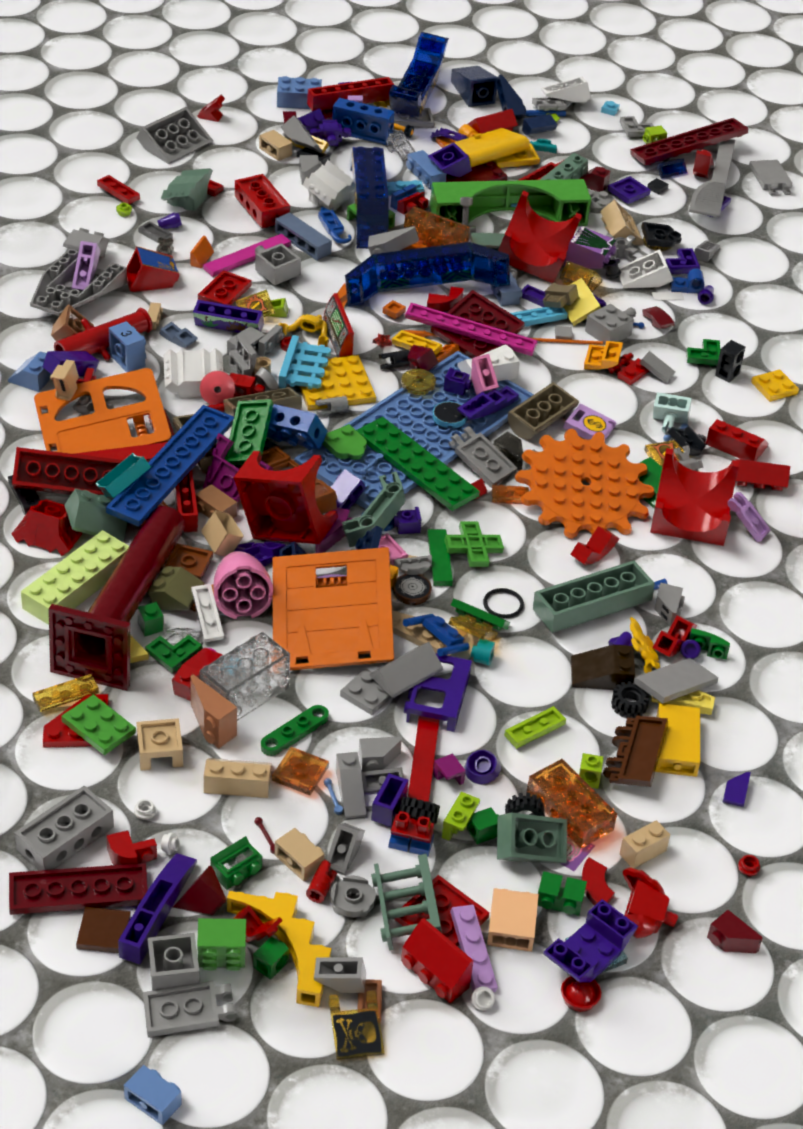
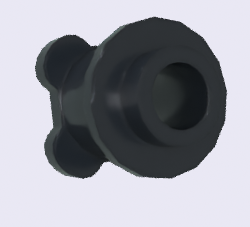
M610 259L608 264L605 263L603 265V269H606V277L610 279L619 277L621 274V270L618 267L620 259Z

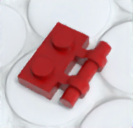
M632 353L624 354L620 357L618 365L608 368L610 373L617 372V378L629 385H632L650 371L640 364L641 359L638 358L633 361L634 355Z

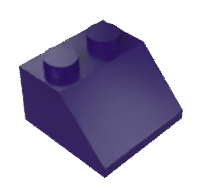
M454 142L428 155V158L443 173L461 177L472 171L469 156Z

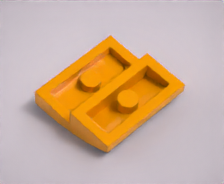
M606 341L605 346L589 344L584 369L599 370L618 365L623 342Z

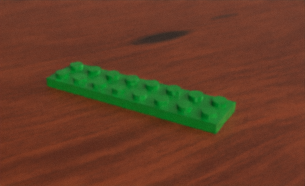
M384 417L356 430L366 439V445L375 452L383 454L384 459L451 511L479 497L480 491Z

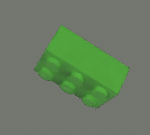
M198 918L197 951L199 967H203L204 970L208 971L216 970L217 967L226 968L230 971L245 968L246 919Z

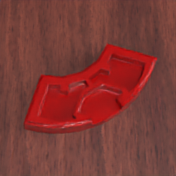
M588 857L581 880L587 881L585 895L594 906L602 899L609 904L614 898L615 892L605 882L607 867Z

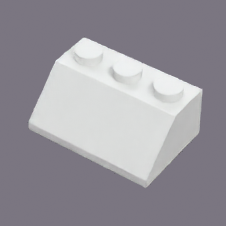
M514 351L490 355L497 381L518 378L520 361ZM472 359L459 362L458 368L461 372L470 374L469 379L471 380Z

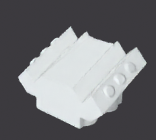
M327 160L325 166L322 164L317 171L311 173L309 179L305 178L303 186L308 189L310 202L335 211L349 199V193L353 191L355 182L343 170L338 169L336 165Z
M204 348L195 351L181 349L177 353L170 349L163 355L165 388L172 393H177L179 398H202L200 383L203 377L212 371H223V355L216 348L210 353ZM217 386L214 388V391L218 392L221 388Z

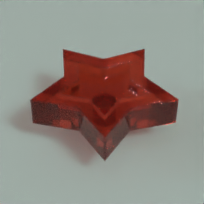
M378 333V337L373 339V343L378 344L380 348L392 346L390 335Z

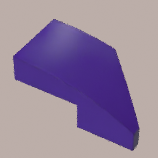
M745 772L727 781L723 803L744 807L751 772Z

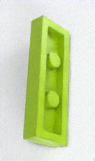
M553 706L506 729L504 736L517 749L565 725L566 718Z

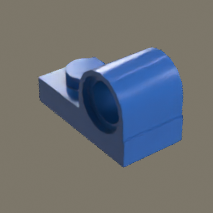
M697 268L690 270L687 278L672 277L673 281L670 282L671 292L699 293L705 285L703 272Z

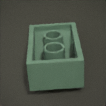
M520 813L498 815L497 860L567 863V819Z

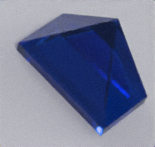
M684 158L657 164L661 179L687 173Z

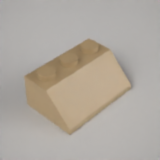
M615 199L600 211L602 214L601 219L606 225L605 229L615 239L618 237L627 238L629 235H633L636 239L632 241V244H644L633 217Z
M208 758L204 770V793L268 798L272 763Z

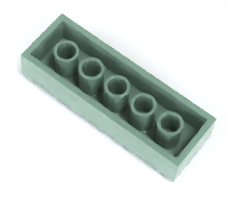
M634 560L535 591L533 610L549 630L554 633L652 601L655 583Z

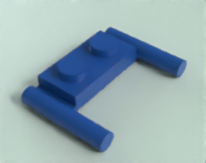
M427 614L403 620L405 627L423 624L427 630L447 646L437 650L438 656L463 652L470 648L468 643H463L465 638L455 628L448 625L442 617Z

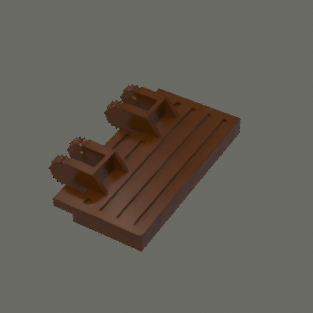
M627 717L626 726L616 727L615 734L617 736L613 737L612 743L614 746L619 747L617 757L607 758L605 764L608 767L604 768L602 773L605 777L610 778V783L652 786L668 727V718Z

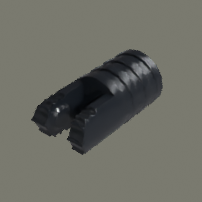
M409 350L379 354V359L390 357L391 363L380 365V369L409 365L410 362L407 358Z

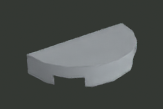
M432 555L395 559L394 565L399 568V571L408 575L423 574L432 565Z

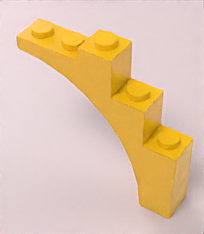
M229 891L227 896V912L238 914L244 907L249 905L263 923L278 917L283 920L277 926L279 930L274 935L289 948V954L297 971L296 1003L319 1007L325 985L314 980L316 957H331L332 948L312 944L315 922L303 918H295L298 896L290 893L275 892L274 899L265 896Z

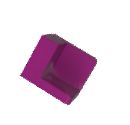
M453 753L434 760L433 775L437 780L444 777L446 780L455 778L459 785L464 784L466 770Z

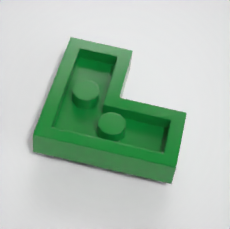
M703 339L702 349L687 347V363L717 365L721 350L720 340Z
M188 634L174 646L162 636H159L148 644L145 649L150 656L174 673L182 664L201 651L203 647L202 644Z

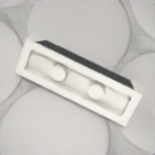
M211 583L191 587L204 643L224 639Z

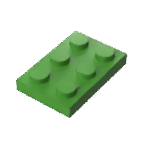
M94 694L61 716L64 724L103 755H106L136 734L135 726Z

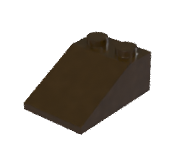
M613 644L571 656L572 687L614 690L616 685L619 684L621 686V682L627 684L628 681H631V684L634 683L635 664L633 646Z

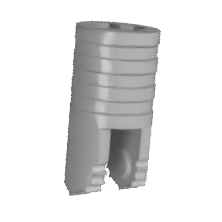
M346 396L315 401L316 405L327 404L328 409L318 410L316 412L317 416L349 410Z

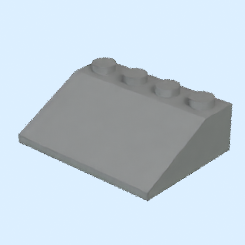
M187 107L142 127L136 137L145 150L167 164L213 143V139Z

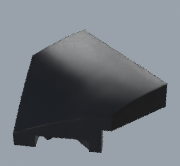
M689 425L685 430L671 427L668 431L682 449L683 446L689 445V455H700L706 447L705 441L707 437L697 434Z

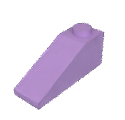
M80 242L72 289L83 291L92 283L100 255V248L97 243Z

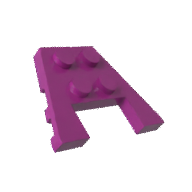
M218 433L216 438L218 440L217 446L212 452L214 457L211 466L208 467L203 489L212 484L238 503L240 497L233 477L239 471V468L225 460L234 442L223 434ZM262 460L260 461L262 468L273 470V467Z

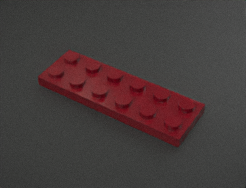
M146 863L9 873V913L14 915L82 910L85 907L109 908L139 905L148 891Z

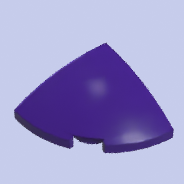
M276 542L238 544L234 552H246L258 559L265 567L273 562V557L279 556V550L285 547L286 544Z

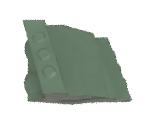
M206 168L182 171L181 175L177 176L168 185L167 190H163L161 199L163 201L167 200V203L172 206L195 211L207 199L208 183L213 170Z

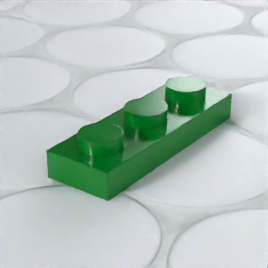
M454 598L452 600L451 606L456 608L455 612L464 616L467 613L472 614V619L481 623L484 620L491 623L490 627L500 631L501 628L508 629L510 625L509 621L460 600Z

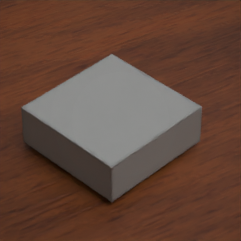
M555 326V339L572 340V327Z

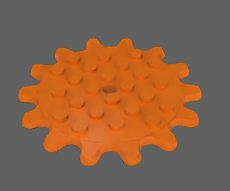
M568 429L564 434V441H556L551 436L544 435L539 440V444L543 448L542 452L532 450L523 452L522 459L531 466V469L518 471L515 475V480L530 487V491L522 495L521 502L526 506L537 505L541 507L542 514L538 517L540 524L547 526L552 522H560L565 528L564 535L571 539L575 538L581 530H588L593 535L598 526L605 529L615 528L621 534L628 535L632 531L631 524L628 521L629 517L634 516L646 519L649 516L648 508L642 505L639 500L642 498H652L655 493L654 488L639 480L640 477L647 474V465L644 463H631L627 460L630 454L628 445L622 444L612 448L605 444V436L602 432H596L592 439L587 440L579 437L575 429ZM586 480L589 485H583L582 482Z

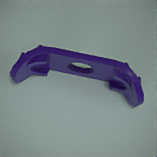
M442 127L439 131L437 129L435 133L432 132L430 136L433 139L441 135L456 141L468 138L466 135L443 129Z

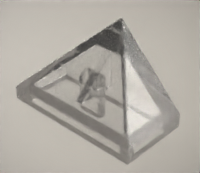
M163 628V638L172 645L177 644L188 634L203 645L201 628Z

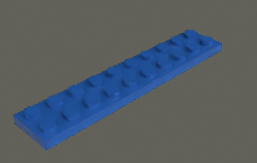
M202 405L148 462L151 468L108 504L106 513L139 527L216 444L218 433L224 435L233 424L234 416Z

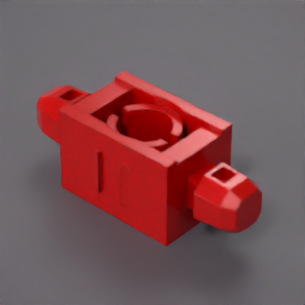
M230 373L235 383L233 398L265 392L263 385H256V377Z

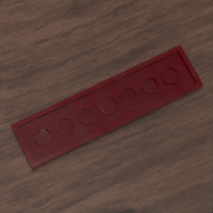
M730 118L630 149V154L643 165H651L657 161H664L670 157H677L683 153H690L696 149H703L709 145L729 141L731 138L742 137L744 134H748V127L735 118Z

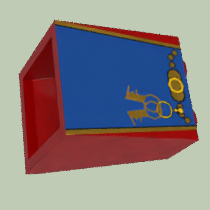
M136 247L127 265V283L131 292L173 288L175 282L179 279V272L173 256L142 247Z

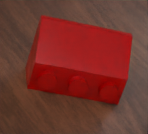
M513 109L475 118L468 123L478 134L500 128L514 131L513 128L518 126Z
M718 419L710 426L706 445L741 460L757 461L769 445L765 439Z
M736 459V461H740L736 486L747 487V484H752L754 488L765 489V486L772 487L774 491H783V489L788 488L791 466Z
M422 918L402 947L401 961L407 969H411L416 973L423 983L432 987L440 998H444L449 1003H452L470 988L474 960L425 918Z

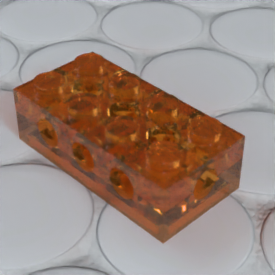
M415 206L405 215L404 228L415 226L419 241L414 244L432 247V253L459 262L467 254L470 226Z
M563 759L529 776L527 792L530 793V797L535 794L537 799L541 798L544 804V811L549 817L567 819V835L580 849L614 831L617 813Z

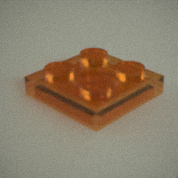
M290 747L272 774V781L311 795L327 771L329 761Z

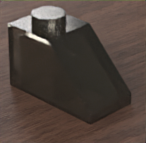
M507 431L494 440L493 445L520 471L523 464L522 441Z

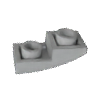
M88 396L80 397L72 406L74 410L84 415L95 412L92 399ZM106 403L108 409L114 408L113 404Z

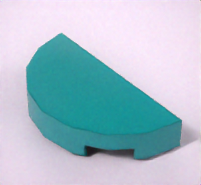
M537 139L535 142H530L537 151L557 153V146L551 144L550 140Z

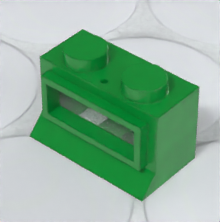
M245 836L210 857V866L213 867L219 883L228 890L233 886L239 885L250 875L258 873L262 869L263 856L249 843Z

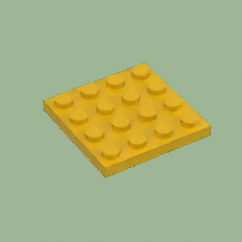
M359 355L328 359V365L321 367L324 368L325 375L320 378L322 380L320 388L308 389V387L299 386L308 411L328 408L327 404L316 405V400L341 396L347 397L349 406L376 402V395Z

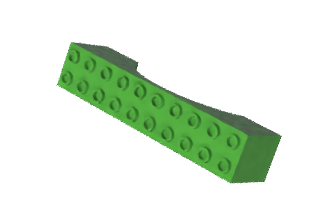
M584 179L432 182L430 212L435 230L454 229V225H462L463 205H460V197L473 198V205H470L468 210L469 224L475 218L486 213L505 210L515 211L516 207H511V204L519 202L524 190L529 192V204L539 216L550 221L561 222L573 218L576 213H579L582 217L578 226H588L591 197Z

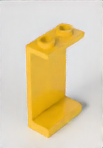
M659 703L656 717L668 718V727L655 772L697 777L700 766V708Z

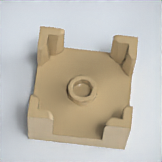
M179 718L136 722L140 771L150 770L151 758L172 757V766L174 768L183 767V747Z

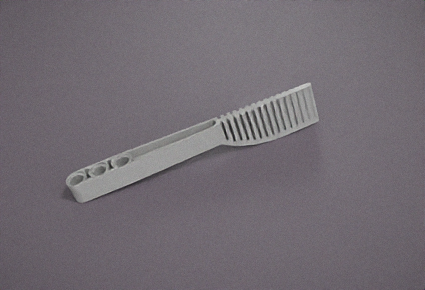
M730 139L729 141L720 142L712 180L703 183L695 190L689 212L720 217L735 140Z

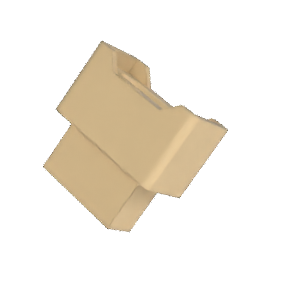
M66 360L63 365H57L50 376V380L54 382L56 389L55 397L57 399L70 401L78 388L76 381L79 375L75 361Z

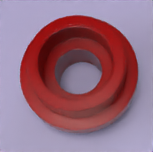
M745 855L739 860L738 869L747 876H754L760 870L759 860L753 855Z

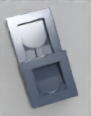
M173 322L161 328L159 332L168 341L184 348L198 339L186 327L181 330Z

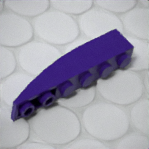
M176 853L163 868L146 892L118 940L119 958L141 965L148 952V938L157 936L197 864V859Z

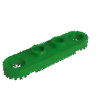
M314 705L263 737L261 740V751L267 756H275L283 749L289 748L315 731L317 727L326 724L329 718L328 709L322 705ZM316 712L317 714L320 712V714L322 713L323 716L316 717L314 716V714H316ZM269 742H270V744H272V742H273V744L275 743L276 746H275V747H268V746H266V745H267V743L269 744Z

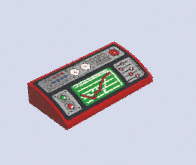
M334 293L327 303L323 320L327 323V333L337 357H347L353 355L354 332L338 293Z

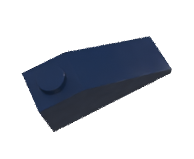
M499 75L495 83L502 111L513 109L516 120H520L526 114V107L503 75Z

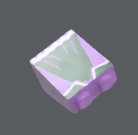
M581 226L569 242L563 267L566 269H602L605 263L608 264L611 255L613 256L616 252V240Z

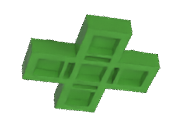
M460 521L459 529L461 535H445L444 541L447 552L466 553L470 567H488L490 561L487 553H503L504 550L501 536L482 535L478 521Z

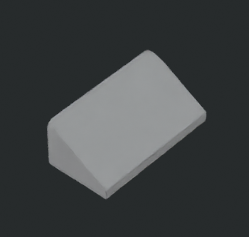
M402 767L361 772L364 794L379 792L388 773L404 778Z

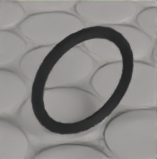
M507 588L493 589L483 599L484 608L490 614L500 618L514 617L524 607L522 597L517 592ZM507 592L518 598L520 607L514 613L499 614L489 608L487 600L494 593Z

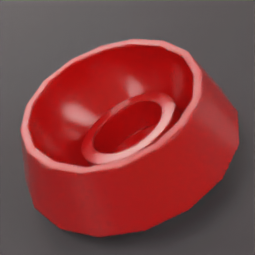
M570 976L564 980L561 986V993L565 1004L574 1011L586 1012L592 1009L601 998V988L595 980L592 982H578Z

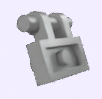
M532 98V104L538 110L561 111L567 109V104H564L562 99Z

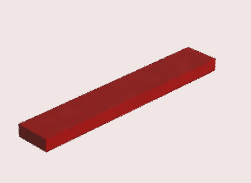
M419 716L408 792L409 798L429 802L439 727L438 719Z

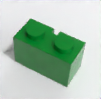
M543 871L538 890V906L580 916L587 881L567 877L565 888L560 887L562 875Z

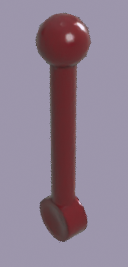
M257 817L254 822L260 827L270 845V852L274 854L275 844L262 824V818Z

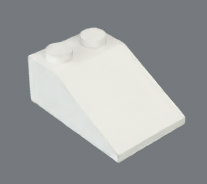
M583 77L541 88L547 97L577 103H586L591 99L588 82Z
M660 249L619 267L621 270L619 278L623 288L661 287L673 281Z

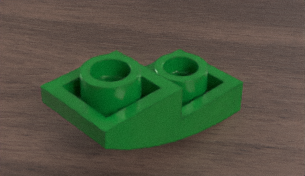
M691 629L689 640L697 641L701 650L707 651L708 657L727 660L730 648L728 641L706 631Z

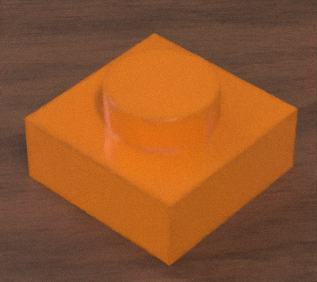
M392 300L383 307L382 313L397 319L406 312V306Z

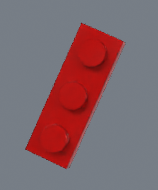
M110 175L97 180V186L124 203L132 204L140 199L138 192Z

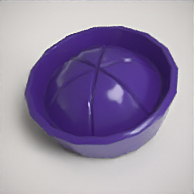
M477 750L468 757L464 769L466 770L467 778L473 783L488 784L499 776L501 765L498 758L490 751Z

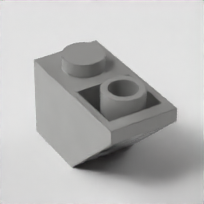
M660 583L654 609L671 627L676 615H681L682 609H679V607L683 608L685 596H682L683 588Z

